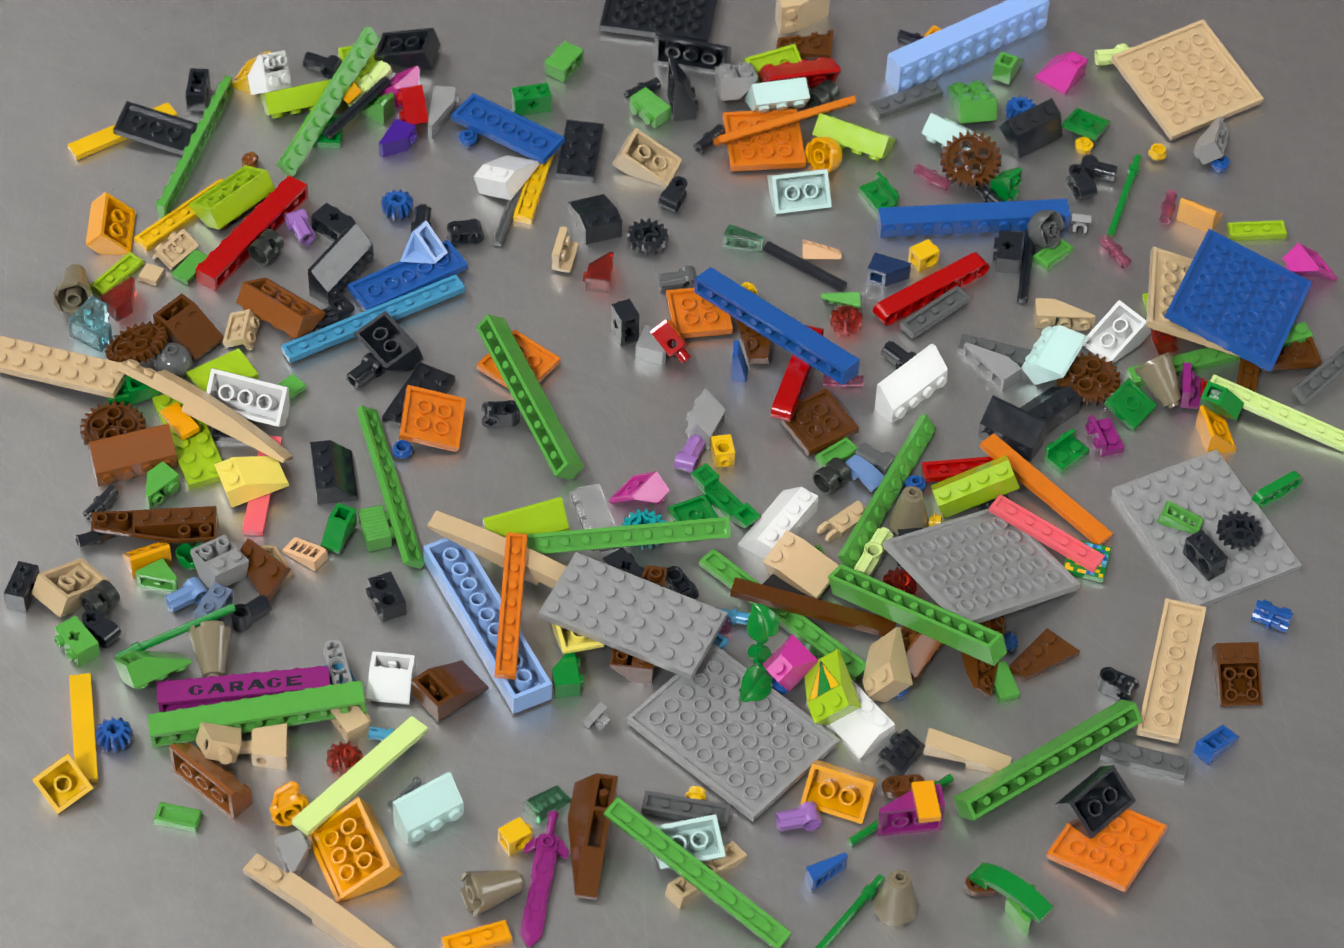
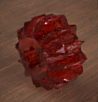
M845 304L842 307L836 306L835 310H832L830 314V327H833L834 332H839L840 336L844 333L849 337L851 333L856 334L862 327V313H860L859 308H853L852 304L850 306Z
M898 567L895 568V571L889 569L883 577L882 582L911 595L917 591V582L904 569L899 570Z
M340 740L339 745L332 744L331 749L327 750L326 765L330 767L332 773L337 772L340 777L363 758V755L357 744L351 745L350 740L347 743H343Z

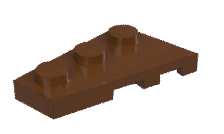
M829 30L827 34L820 35L818 32L811 33V36L805 37L800 35L780 37L777 39L776 49L795 44L801 58L817 59L826 57L828 59L831 58L834 30Z
M736 319L749 364H769L772 341Z
M1312 336L1306 338L1304 342L1298 343L1295 341L1289 347H1282L1271 371L1317 368L1321 365L1322 360Z
M247 538L240 549L241 553L249 560L247 574L259 595H265L270 603L291 568L253 540Z
M1047 628L1009 665V669L1013 675L1026 682L1045 673L1046 669L1054 665L1059 666L1071 657L1073 659L1078 657L1080 650Z

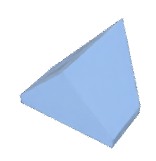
M424 221L411 233L400 262L435 264L448 251L429 223Z

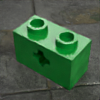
M548 83L512 87L511 104L514 113L523 116L551 112L552 95Z

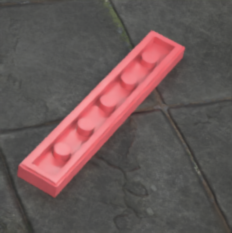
M270 436L278 444L282 445V437ZM258 451V456H268L267 454ZM272 493L248 501L242 528L243 535L263 536Z
M1001 494L989 507V512L1092 573L1095 572L1104 560L1105 555Z

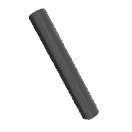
M521 189L506 203L492 239L494 246L501 247L503 245L522 192Z

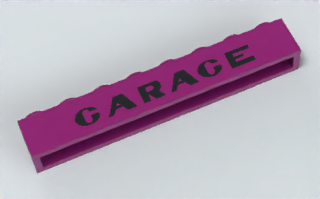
M329 666L157 682L159 712L193 708L200 705H212L220 702H231L243 698L281 694L287 691L293 692L307 688L325 687L330 685Z

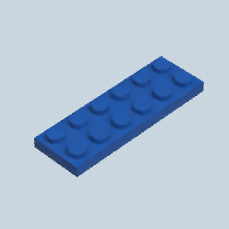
M474 93L451 114L452 121L534 161H539L543 165L565 143L564 136Z
M446 240L441 243L448 253L435 264L399 261L347 284V290L361 308L366 311L468 269V263L451 242Z

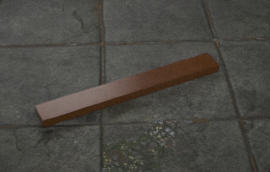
M736 577L730 593L731 597L881 637L895 629L896 622L879 615Z

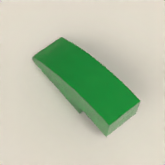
M127 376L115 398L106 397L109 405H112L113 401H116V405L124 401V406H127L128 404L134 405L148 400L161 392Z

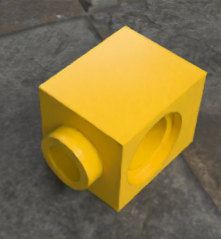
M927 239L909 248L908 261L920 273L938 264L939 248Z
M731 434L711 436L710 451L714 467L734 466L735 449Z
M518 817L498 828V841L509 856L525 848V844L532 839V827L529 823H525L521 817Z

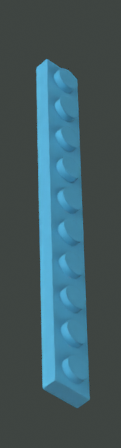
M455 274L282 344L281 351L289 363H293L354 338V333L384 311L396 321L464 293L465 286Z

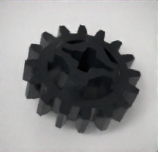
M648 218L647 222H644L643 219H640V223L634 221L633 226H629L627 244L631 245V250L637 249L638 254L644 251V255H647L648 252L654 255L655 250L661 252L662 247L666 248L668 229H664V224L658 225V220L651 222V219Z
M1237 510L1236 514L1229 511L1228 516L1223 514L1222 519L1218 521L1216 534H1219V540H1224V546L1231 545V550L1235 547H1238L1239 551H1242V547L1250 550V546L1256 547L1257 542H1260L1262 527H1259L1260 521H1254V515L1248 517V512H1245L1243 515L1239 510Z

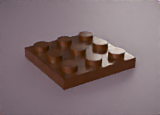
M827 388L799 400L791 422L779 420L808 456L837 443L845 437L848 438L859 433L858 425Z

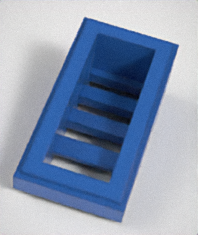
M735 340L732 353L731 380L746 382L748 366L740 342Z
M1221 725L1196 742L1193 753L1205 763L1210 764L1239 739V736L1226 726Z
M842 853L807 866L805 881L810 890L814 891L844 870L847 865V854Z

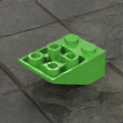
M972 81L971 84L957 82L948 86L955 116L960 124L997 120V99L984 82Z
M132 650L114 658L122 682L134 689L145 688L149 685V682L155 679L157 681L168 677V673L182 671L187 668L188 664L193 663L191 659L180 653Z

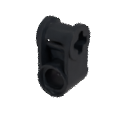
M1072 164L1068 169L1069 176L1066 178V185L1072 191L1076 200L1096 195L1097 186L1085 168L1080 164Z
M676 176L671 179L659 197V207L674 213L678 212L681 204L687 197L685 189L688 183L686 178Z
M478 219L452 221L447 225V231L449 232L447 240L454 247L479 244L485 238L481 222Z
M488 401L482 404L481 410L484 414L482 418L483 426L487 428L513 427L519 424L520 411L515 401Z
M670 566L667 568L665 588L693 599L699 598L697 587L689 580L680 567Z
M87 610L82 614L81 620L83 625L98 641L100 647L107 648L121 635L122 632L119 626L97 611Z
M1104 667L1100 670L1096 687L1099 692L1118 701L1121 699L1131 701L1133 692L1139 688V682L1136 678L1119 672L1112 667Z

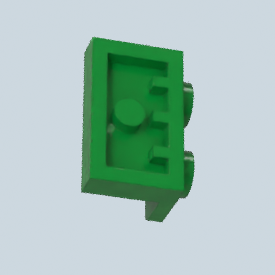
M880 172L875 173L874 181L859 186L858 193L877 215L878 208L898 207V200L900 198L898 191L893 189L887 178L883 177Z
M1074 428L1062 433L1059 439L1050 442L1045 447L1044 461L1059 474H1063L1089 454L1090 449L1075 438L1076 430Z

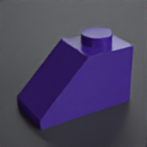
M395 119L379 142V156L386 157L408 151L412 145H415L418 139L416 125Z

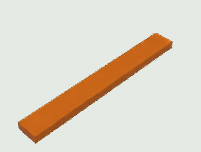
M853 95L717 136L713 141L715 146L727 144L817 117L819 113L827 114L850 107L856 103V99Z
M993 433L980 443L979 447L994 460L1007 455L1016 479L1092 543L1103 545L1112 538L1113 533L997 435Z
M511 532L506 534L494 678L516 679L528 534Z

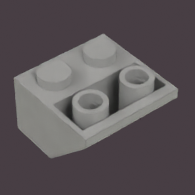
M740 62L738 65L721 64L715 67V88L721 101L740 99L749 90L751 85L758 80L752 64L747 62Z
M706 389L703 390L700 396L696 397L693 410L690 409L687 413L686 421H688L685 433L688 434L687 441L690 436H701L706 441L704 449L710 450L711 436H718L725 423L726 409Z
M225 535L191 549L190 553L199 578L208 589L211 588L214 582L227 587L246 578L249 560Z

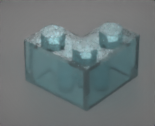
M91 296L67 320L69 336L102 352L106 345L110 344L109 340H113L111 324L107 323L109 320L107 303Z

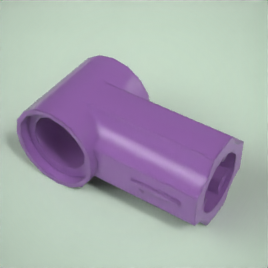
M304 209L285 214L286 225L290 231L293 230L300 244L306 246L316 239Z
M699 435L690 436L683 450L677 453L674 468L688 473L695 471L699 463V457L706 446V441Z
M805 802L797 809L780 811L775 814L777 828L780 832L798 828L812 831L819 828L822 824L816 803Z

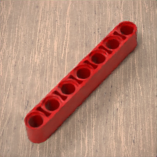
M973 252L881 300L874 306L872 312L885 326L892 325L922 309L955 286L962 288L984 276L988 272L990 265L977 252Z
M805 325L823 336L824 329ZM793 354L774 399L770 415L771 418L791 422L812 369L811 365Z

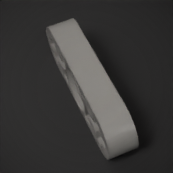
M335 639L327 641L324 644V656L327 666H329L332 685L340 684L339 678L343 677L344 683L352 681L342 643ZM332 648L336 650L337 656L333 657ZM335 664H342L344 666L341 670H334L332 668Z

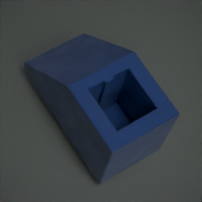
M874 253L867 268L866 281L885 287L907 280L910 277L912 263Z

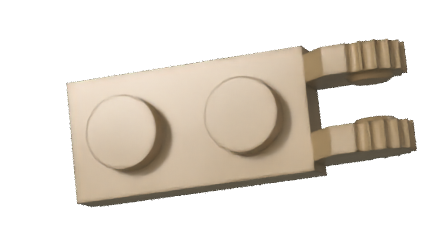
M857 500L828 519V521L821 523L816 532L822 535L832 529L825 536V540L831 543L833 540L843 537L854 529L866 507Z

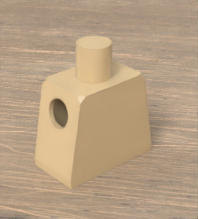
M201 722L196 743L205 758L220 761L222 764L235 763L241 748V728Z
M287 724L254 728L252 730V741H241L239 754H251L253 766L287 770Z

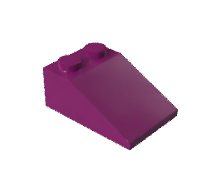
M934 784L941 821L919 823L911 790L880 808L877 837L942 830L945 801L941 784Z

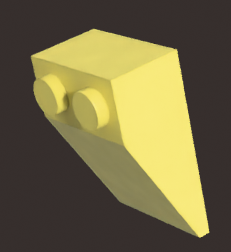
M270 456L232 457L214 464L231 508L289 486L279 461Z
M551 623L553 633L563 654L604 647L602 643Z

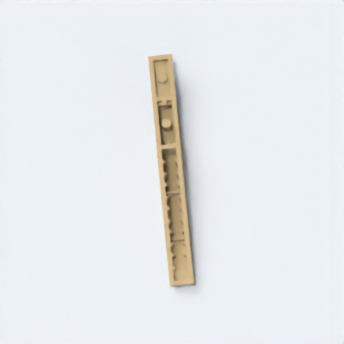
M132 359L119 362L118 371L183 403L182 412L282 463L293 459L292 454L261 429L193 384L167 370L156 372L151 368H144L139 365V362Z
M435 511L427 525L428 529L500 567H504L505 537L448 514ZM526 547L524 579L536 586L541 582L553 589L567 566Z
M258 853L243 867L244 874L310 917L312 924L346 947L396 948L349 911L292 871L286 873Z

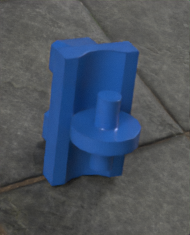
M1264 599L1263 601L1258 600L1256 602L1251 620L1264 624V628L1267 630L1272 627L1287 633L1293 613H1291V609L1273 606L1270 601Z

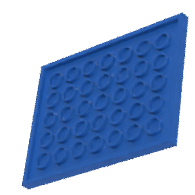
M1208 229L1164 318L1240 356L1242 359L1248 360L1261 369L1271 372L1312 281Z

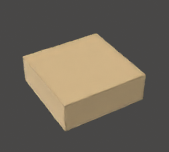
M146 263L138 279L141 282L157 286L165 274V269Z

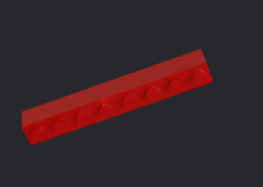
M290 175L284 181H281L278 187L273 192H270L261 204H258L255 210L250 215H247L238 227H235L226 239H223L220 245L214 251H211L202 263L197 265L195 269L197 282L216 292L250 257L248 247L266 229L276 231L285 222V214L296 211L308 199V185Z

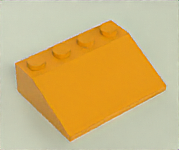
M359 797L334 813L307 836L337 903L382 888L403 874L371 805Z

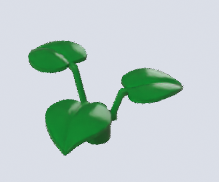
M752 603L747 621L748 635L754 641H758L748 648L747 654L749 659L757 665L749 667L743 676L740 687L741 702L763 700L770 694L772 689V680L770 676L765 674L766 669L760 662H766L772 655L770 649L763 644L768 642V637L777 634L779 621L776 614L770 608L757 603ZM801 642L818 659L815 649L810 644Z

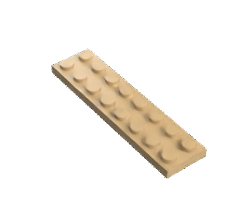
M0 335V373L113 399L123 385L125 377L128 376L117 370L119 362Z
M1165 598L1140 715L1143 722L1138 724L1136 735L1179 744L1207 607Z

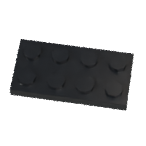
M126 101L113 128V134L183 156L184 149L189 145L191 135L196 132L198 123Z
M566 121L564 131L565 143L561 146L556 179L594 183L604 131L603 123Z
M420 362L383 414L382 422L400 428L407 385L447 394L455 382V375Z

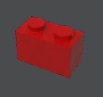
M423 85L398 88L396 100L398 104H401L402 111H399L400 120L410 124L428 122Z

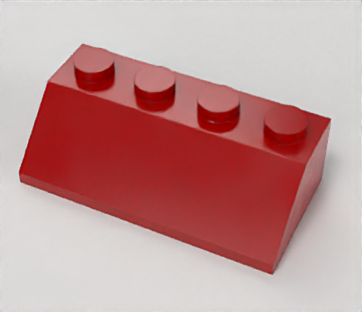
M820 57L813 61L804 59L797 63L784 62L774 66L773 64L764 65L758 73L760 83L806 77L808 89L816 88L818 84L826 79L835 83L841 68L833 58L826 59V57Z

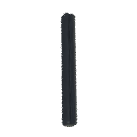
M382 77L323 130L325 137L329 139L336 135L391 85L389 78Z
M1028 230L1025 231L1017 296L1019 304L1027 303L1034 243L1029 238Z
M770 241L764 245L766 253L840 292L847 288L846 281Z

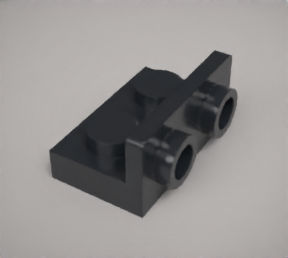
M908 729L900 733L895 732L889 739L890 745L884 747L878 754L879 760L876 762V765L880 767L885 764L897 776L904 775L925 745Z

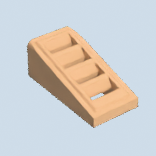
M802 240L803 259H841L839 249Z
M294 537L282 550V553L313 571H316L328 559L325 548Z

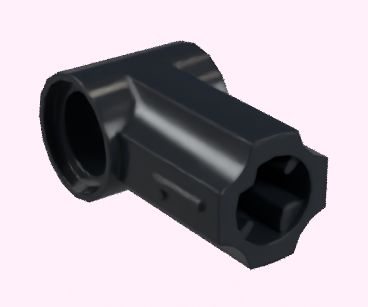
M306 52L303 60V67L319 71L326 79H332L342 64V60L336 55L324 57L312 52Z
M1093 155L1083 156L1080 164L1085 168L1091 179L1096 177L1112 182L1115 180L1118 166L1099 162Z
M419 204V206L415 207L414 221L411 222V233L424 221H427L431 226V207H428L427 204Z
M888 341L881 350V355L892 362L896 370L917 355L912 351L906 352L893 341Z
M369 352L362 358L360 365L346 374V379L353 388H359L372 377L379 378L382 376L386 369Z
M260 595L246 604H236L237 611L231 613L232 627L239 632L249 629L251 622L272 610L268 598L265 595Z

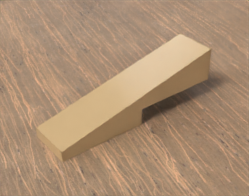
M932 728L928 730L924 755L966 763L965 768L991 774L1011 764L1012 756Z
M733 841L723 846L725 858L702 862L721 878L747 859L748 856ZM680 876L668 883L665 896L680 909L702 892Z

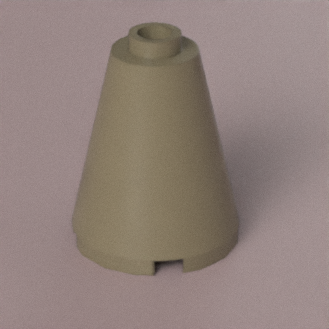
M72 264L67 267L53 296L57 309L61 312H68V315L72 316L87 312L93 303V293L86 271L78 264Z
M1167 352L1165 355L1162 354L1140 367L1134 368L1136 374L1163 407L1168 406L1171 409L1180 404L1178 400L1181 399V393L1170 352Z
M909 486L902 491L889 516V529L896 535L898 529H924L929 527L923 493L917 487Z
M222 621L200 622L199 627L195 628V625H193L189 629V637L203 678L208 676H224L232 631L231 626L228 625L226 627Z
M516 870L468 871L463 873L460 878V882L464 881V888H461L463 902L469 912H474L472 914L474 916L480 915L520 893L525 885L522 874H519Z
M895 870L890 873L875 897L874 912L882 923L892 927H901L905 923L914 920L918 910V903L909 874L903 870Z

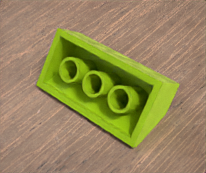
M331 79L259 94L266 115H272V118L282 117L283 112L290 111L291 115L301 113V109L308 107L309 111L312 110Z
M819 113L812 134L818 137H831L839 143L841 149H845L846 146L852 148L851 152L862 155L863 152L869 154L868 158L879 161L880 158L886 159L897 138Z
M244 165L188 205L207 227L220 230L225 228L230 221L239 218L246 210L255 207L256 203L266 199L267 195L275 190V187L267 170Z
M1007 455L931 485L944 519L995 499L1000 494L1004 495L1020 488Z
M562 497L483 518L484 529L505 538L507 532L535 534L569 531Z

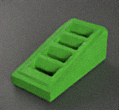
M859 292L821 294L822 301L862 310V299Z
M1167 500L1161 509L1157 523L1195 534L1200 531L1204 518Z

